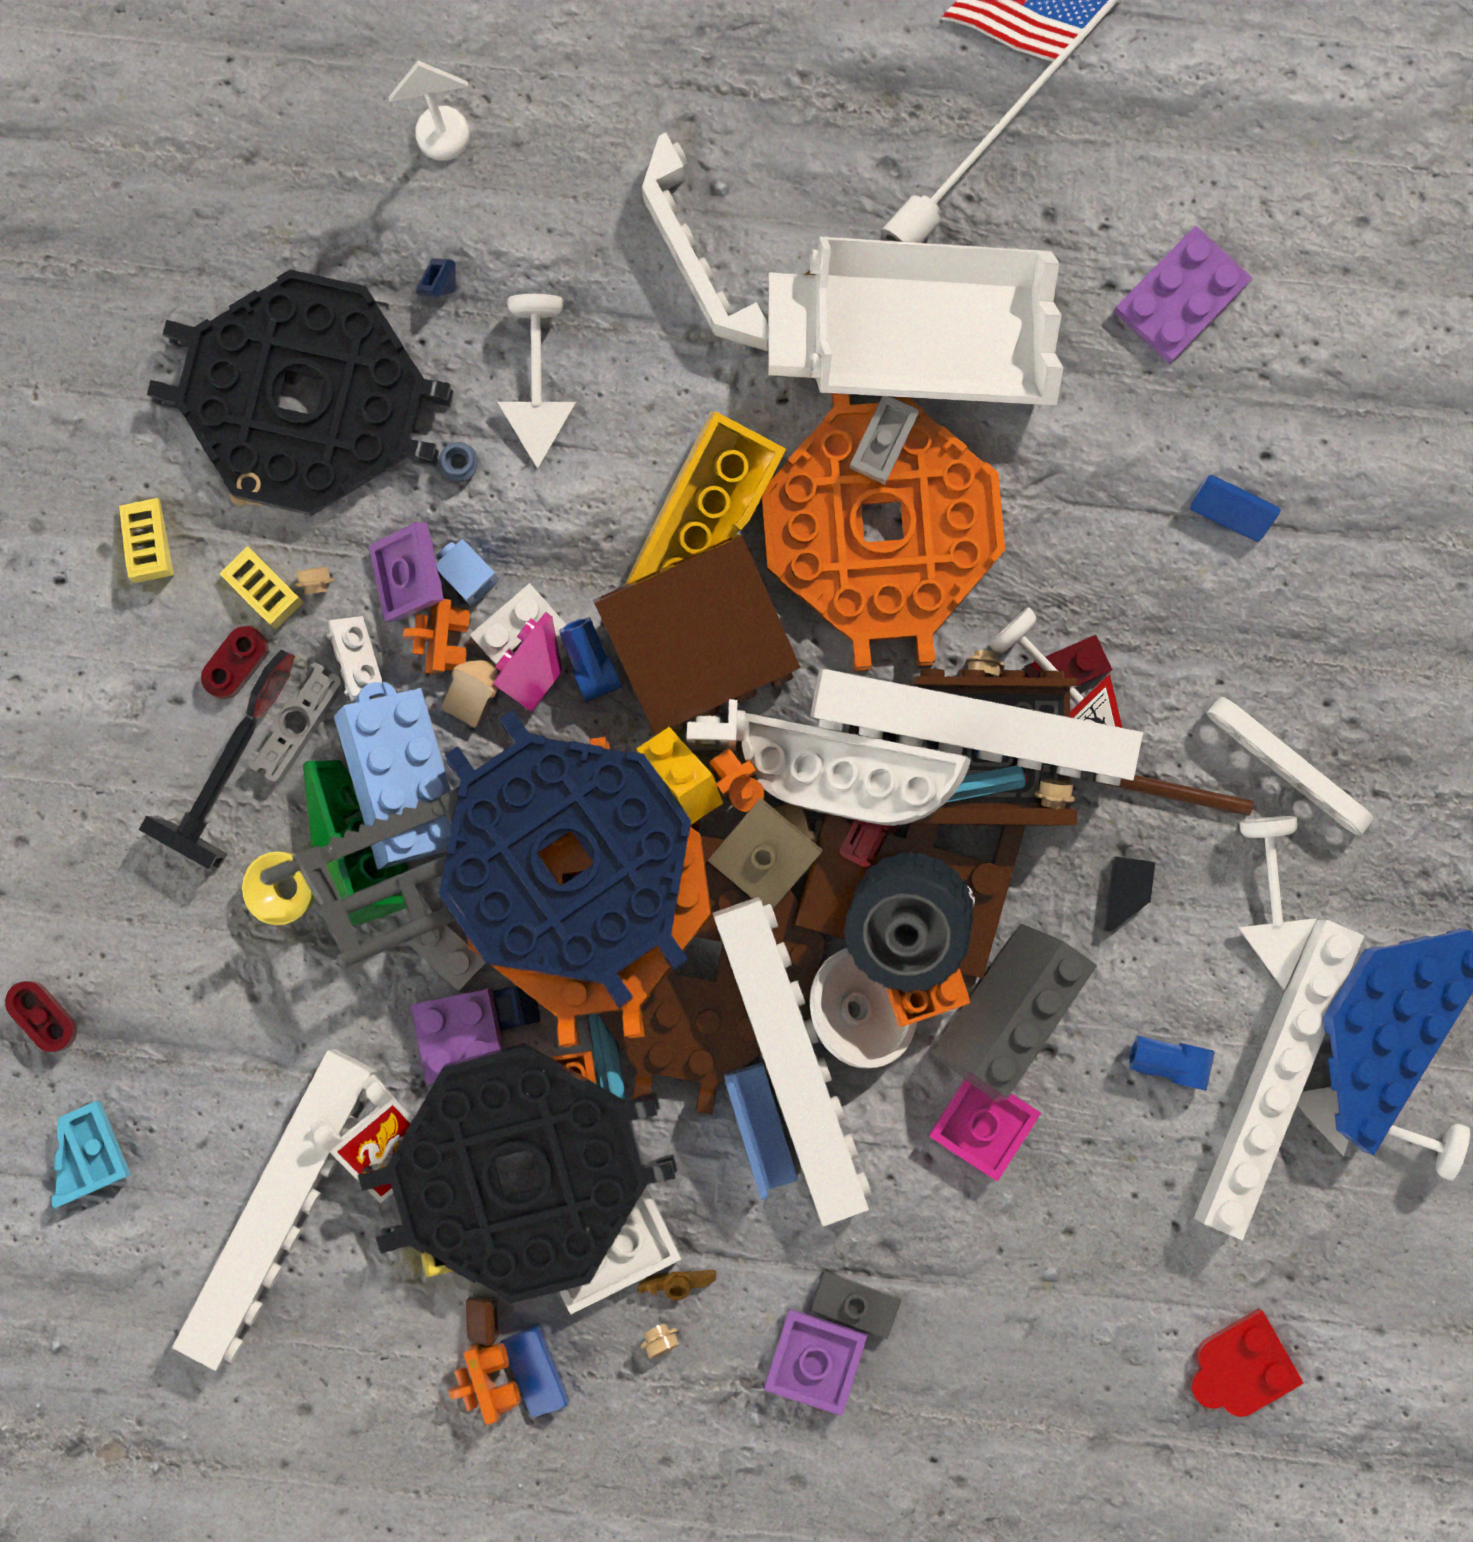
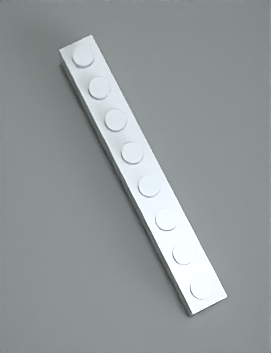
M819 669L810 717L820 719L818 727L842 731L843 725L848 724L859 727L858 735L882 739L883 732L899 734L898 743L922 747L924 739L939 742L938 751L962 755L963 747L979 750L977 756L979 759L1001 763L1002 756L1005 755L1018 758L1017 766L1040 771L1042 763L1057 766L1056 774L1076 778L1081 777L1082 771L1097 773L1096 782L1120 786L1121 778L1134 780L1143 732L827 669Z
M756 897L712 913L822 1226L824 1227L868 1211L869 1208L865 1198L871 1196L872 1193L864 1172L856 1174L852 1159L859 1156L851 1134L845 1136L842 1134L838 1121L844 1120L845 1115L838 1096L830 1098L825 1083L832 1081L824 1057L816 1059L812 1044L819 1041L811 1019L806 1021L802 1019L798 1006L805 1004L798 982H789L785 968L792 964L784 942L779 944L775 942L771 929L778 927V923L771 904L763 906L760 898Z
M1327 919L1316 920L1288 982L1195 1213L1194 1219L1243 1240L1325 1036L1323 1016L1349 976L1364 935Z
M336 1049L327 1050L172 1346L173 1349L215 1371L223 1366L226 1361L231 1364L233 1363L244 1343L243 1340L239 1339L242 1330L246 1324L249 1326L253 1325L263 1307V1303L258 1300L264 1288L271 1289L281 1273L282 1266L277 1264L284 1250L288 1252L292 1250L302 1230L297 1225L303 1213L309 1215L318 1202L321 1193L316 1191L320 1180L323 1176L329 1178L338 1163V1160L329 1151L316 1142L310 1126L318 1119L324 1118L337 1134L342 1137L358 1124L359 1119L355 1118L354 1115L361 1102L367 1104L370 1101L362 1083L369 1076L376 1075L377 1070Z

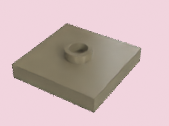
M760 798L707 861L752 899L759 897L763 906L771 904L773 909L823 850Z

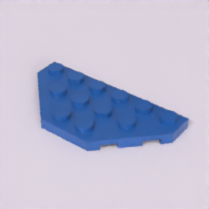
M1456 929L1447 931L1446 934L1424 936L1400 941L1399 944L1391 946H1377L1365 949L1323 1016L1325 1033L1330 1034L1333 1055L1328 1057L1331 1088L1337 1091L1339 1113L1335 1114L1336 1130L1364 1153L1375 1155L1473 993V932L1471 930Z

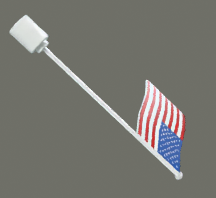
M956 0L942 16L941 20L953 21L972 27L1017 51L1052 61V63L931 199L927 196L919 197L915 195L909 198L880 231L884 241L923 243L941 222L938 215L940 210L937 202L1116 2L1122 3L1123 0Z

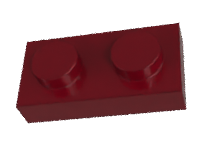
M1096 634L1045 657L1058 671H1065V678H1077V687L1113 670ZM1035 661L1022 668L1025 671L1026 678H1040V672L1044 671Z

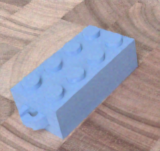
M372 682L365 685L358 693L356 703L344 705L334 715L365 825L373 826L375 819L387 820L389 813L402 814L404 807L416 809L418 801L432 803L439 800L440 796L451 791L421 688L396 693L395 689L388 683ZM376 695H381V696H382V697H379V698L369 699L370 697L376 696ZM446 815L371 845L377 869L447 852L451 827Z

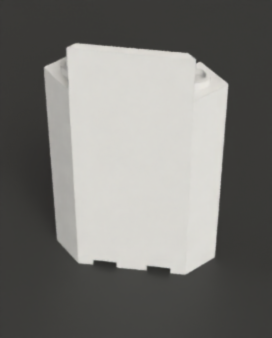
M819 237L818 250L812 249L810 256V274L815 275L768 272V375L816 378L821 393L1057 405L1063 366L1055 351L1062 315L1053 301L1060 263L1052 251Z

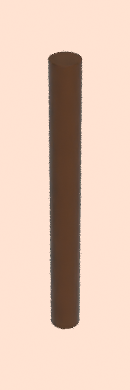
M1097 773L1093 775V782H1096ZM1138 775L1134 776V780L1121 778L1120 786L1096 782L1250 816L1253 809L1252 800Z

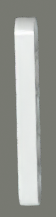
M1218 697L1206 714L1217 726L1348 831L1361 836L1374 820L1371 813L1232 701L1224 697Z

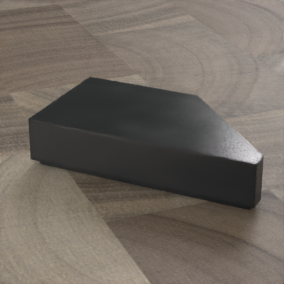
M1113 857L1104 930L1113 931L1151 902L1156 862Z

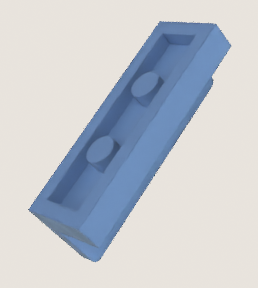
M763 1062L725 1073L724 1078L761 1200L769 1198L767 1190L798 1181Z

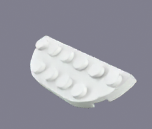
M745 713L744 741H742V749L745 760H750L756 769L755 776L758 779L757 781L774 797L803 809L879 825L907 824L922 819L943 806L962 783L971 762L966 756Z

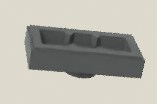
M824 1270L810 1310L888 1339L901 1303V1298Z

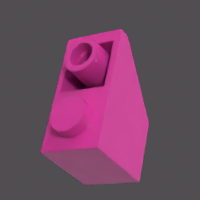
M547 612L537 622L532 618L528 620L517 635V638L522 641L516 652L508 648L495 666L500 671V674L493 684L531 712L563 670L553 617Z

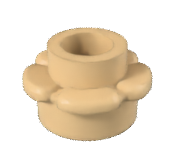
M328 566L298 570V583H295V587H303L304 594L328 591L327 583L333 582L334 578H330Z
M988 650L974 651V656L968 657L965 663L968 666V670H985V677H999L1000 669L1005 667V664L997 659L998 654Z
M1041 779L1039 791H1035V796L1042 798L1041 805L1049 808L1065 809L1066 802L1070 803L1075 800V797L1072 795L1073 784L1063 780Z
M666 1324L650 1329L643 1334L646 1341L640 1345L641 1350L646 1349L650 1359L657 1358L674 1350L680 1345L675 1335L678 1330L676 1328L668 1330Z

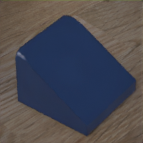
M517 985L493 991L500 1030L540 1022L538 1002Z

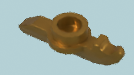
M716 1270L676 1271L654 1274L643 1279L639 1283L637 1290L639 1293L648 1291L652 1295H657V1291L664 1290L668 1298L682 1300L689 1295L692 1288H703L716 1281Z

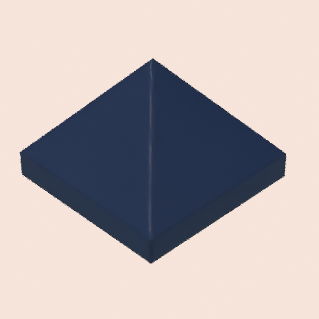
M431 259L415 293L420 296L439 297L456 292V262L452 259Z

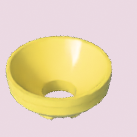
M279 851L261 855L251 863L244 875L242 892L245 904L251 914L266 924L286 925L297 921L308 912L314 902L315 897L300 871L292 876L297 883V892L291 899H286L279 893L278 882L272 885H265L260 880V874L263 870L287 860L292 861L293 854Z

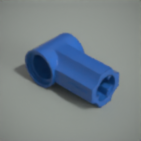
M590 617L577 619L559 629L563 645L575 668L572 671L585 702L623 688L610 656H606Z
M1136 1035L1130 1052L1129 1069L1152 1076L1171 1079L1172 1083L1207 1091L1215 1051L1184 1043L1175 1045Z

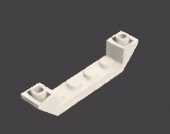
M665 132L658 137L642 185L643 201L714 335L768 351V311L762 313L756 302L728 316V314L732 313L731 307L722 291L716 293L712 287L710 280L714 279L705 258L703 257L698 260L692 249L696 243L686 223L680 226L674 213L678 212V209L667 189L685 181L684 165L688 164L680 144L678 142L672 144Z

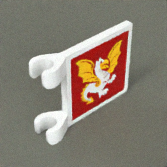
M371 1075L363 1081L362 1086L366 1090L367 1097L378 1107L346 1134L340 1137L324 1118L318 1119L310 1126L316 1142L329 1151L358 1181L357 1175L364 1172L363 1168L365 1166L389 1163L414 1119L375 1075ZM391 1183L369 1189L368 1192L379 1203H382L393 1193Z

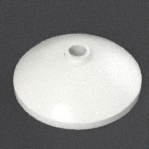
M845 948L831 955L816 973L810 994L812 1021L821 1042L840 1061L857 1068L884 1066L896 1060L907 1049L913 1039L917 1022L898 1027L887 989L883 987L884 985L867 978V975L854 964L853 957ZM848 1004H849L850 1007L852 1008V1015H851V1016H850V1014H849V1012H848Z

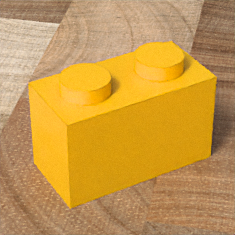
M670 727L636 748L638 753L644 754L690 818L691 825L723 804L712 773Z

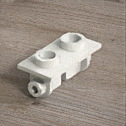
M363 616L329 620L328 627L330 633L327 634V638L331 640L337 662L341 664L340 673L346 689L344 690V695L349 696L351 702H356L358 693L365 685L372 682H382Z

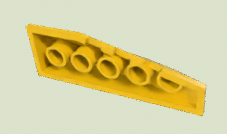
M710 411L655 520L625 585L728 539L742 530L750 521L786 448L716 411Z

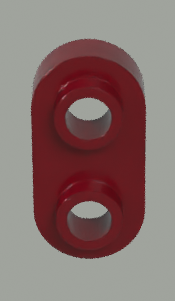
M241 626L234 629L204 666L201 673V683L204 689L209 694L220 699H228L237 695L266 658L269 648L266 637L260 631L250 626ZM244 639H250L251 648L247 652H241L239 649V644ZM224 670L227 678L222 684H217L215 682V675L217 672Z
M23 981L16 983L9 989L5 998L6 1010L38 1048L46 1052H58L72 1045L77 1035L76 1023L45 986L35 981ZM29 994H32L36 999V1004L32 1009H29L25 1004V999ZM55 1024H59L62 1028V1035L58 1039L54 1038L51 1033V1029Z

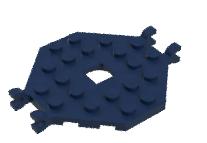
M511 710L499 718L501 727L514 744L474 770L458 746L444 755L446 762L460 779V786L438 894L486 964L603 984L618 1009L633 1000V996L617 975L619 972L655 947L659 948L673 971L687 962L688 957L674 940L671 933L691 820L644 754L630 751H615L604 749L602 746L574 741L565 742L548 739L546 736L530 734L514 710ZM571 831L594 864L564 885H559L538 853Z

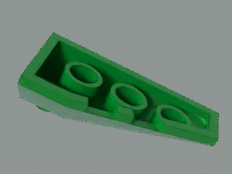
M306 761L303 764L311 848L316 846L321 848L329 845L331 836L344 838L346 830L358 832L360 825L365 824L351 775L342 761ZM371 846L326 864L341 899L409 871L406 863L378 870ZM400 892L348 914L352 925H361L403 910L407 906Z

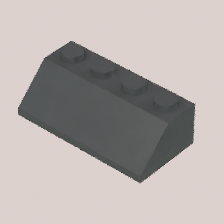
M1020 924L970 996L971 1003L963 1006L931 1055L994 1101L1000 1102L1008 1099L1097 965L1066 942Z

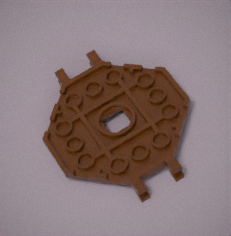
M700 819L692 825H690V827H692L697 832L699 829ZM701 836L712 916L694 937L722 942L712 913L752 898L707 861L724 840ZM789 890L773 908L778 927L771 930L776 944L784 942L792 965L786 967L785 970L789 982L797 981L805 1004L798 1007L803 1021L811 1019V988L816 973L821 967L825 939L818 931L793 924L799 902L792 891ZM723 942L715 981L676 975L677 969L674 971L671 969L667 975H664L650 993L651 996L641 1007L645 1037L628 1039V1037L624 1036L623 1010L598 1014L637 1070L632 1099L650 1093L653 1074L700 1083L696 1112L712 1115L717 1085L725 1081L724 1074L742 1069L762 1055Z

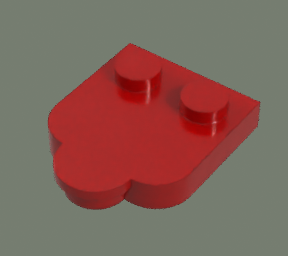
M1258 1308L1200 1343L1196 1353L1200 1369L1192 1378L1191 1391L1197 1402L1206 1408L1216 1409L1223 1407L1234 1416L1245 1417L1298 1388L1304 1382L1263 1310Z

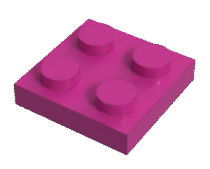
M963 1079L928 1136L998 1182L1041 1115V1112L1012 1093L1008 1099L996 1102Z

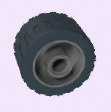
M898 853L896 856H888L881 859L875 866L872 865L865 872L864 877L857 883L846 915L844 937H846V947L848 953L854 959V964L867 975V978L891 990L897 989L902 990V992L924 991L931 989L932 986L937 984L941 985L961 967V962L963 958H966L969 949L974 919L973 899L969 895V888L953 867L950 868L944 864V861L926 856L927 854Z

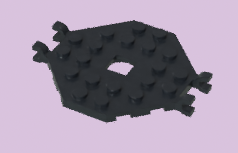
M289 269L276 277L277 281L259 292L254 290L229 305V310L210 321L206 319L193 327L166 320L162 335L169 338L168 342L170 344L183 347L189 346L179 386L150 380L147 396L154 398L153 402L165 406L176 405L234 498L313 516L406 458L436 467L439 456L436 444L412 440L422 398L451 407L454 390L451 389L450 383L423 378L366 286ZM288 372L324 379L317 410L314 413L307 414L279 407ZM254 473L260 479L261 486L257 493L252 492L256 488V480L253 477H245L241 481L242 489L237 488L238 478L242 474Z
M526 1043L446 1063L389 1163L365 1166L363 1168L364 1172L357 1175L362 1191L391 1183L403 1226L395 1225L381 1230L382 1235L376 1237L380 1254L410 1246L422 1254L427 1252L446 1263L445 1267L473 1283L477 1281L497 1292V1297L510 1304L590 1284L646 1186L676 1178L675 1172L678 1169L673 1154L644 1164L632 1122L633 1120L658 1115L657 1110L660 1109L656 1091L638 1096L630 1101H625ZM526 1150L531 1151L535 1158L542 1187L505 1196L494 1159Z

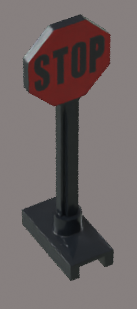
M281 649L265 666L250 693L246 717L236 727L192 809L184 814L179 825L159 815L146 816L139 828L141 832L207 869H211L212 866L216 868L221 867L227 854L200 838L208 824L205 820L249 743L257 720L277 700L290 677L295 658L294 654Z

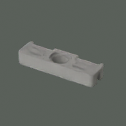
M317 663L310 665L314 668V671L306 680L297 697L293 698L290 696L269 727L268 730L272 731L273 734L270 735L255 761L248 760L247 762L251 769L262 774L272 782L280 783L283 781L344 687L343 680ZM295 712L303 713L307 719L306 728L299 734H291L286 728L287 718Z

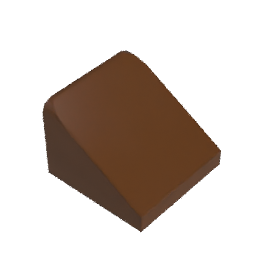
M495 1297L469 1298L466 1300L467 1337L470 1341L483 1345H493L498 1338V1308Z

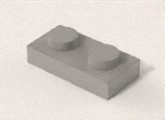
M882 396L850 463L849 469L885 485L920 410L890 396Z
M430 907L426 909L427 914L434 912ZM448 924L434 930L438 938L436 941L423 946L420 938L416 937L406 942L458 992H461L486 965L485 961L469 949L468 943Z

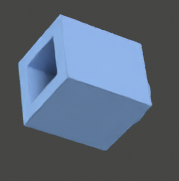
M463 539L457 544L454 542L449 543L436 556L438 560L436 563L438 573L470 607L499 581L496 573Z

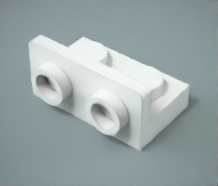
M729 700L728 723H720L721 718L716 716L696 717V722H687V744L690 750L725 751L727 748H730L731 751L736 752V741H744L745 711H737V700Z

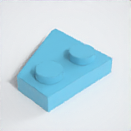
M101 1100L58 1118L57 1139L59 1141V1148L55 1153L54 1170H57L55 1195H52L54 1209L131 1175Z

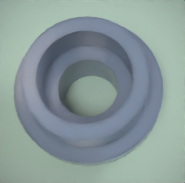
M451 443L440 453L439 468L443 475L451 481H466L478 469V456L475 450L466 443ZM457 457L466 459V464L461 469L452 467V462Z

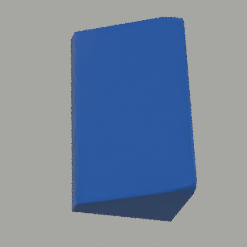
M1212 474L1208 475L1200 484L1190 504L1192 511L1256 542L1263 539L1281 511L1280 507Z
M539 1324L502 1339L501 1343L505 1345L510 1366L531 1418L568 1406L569 1397Z

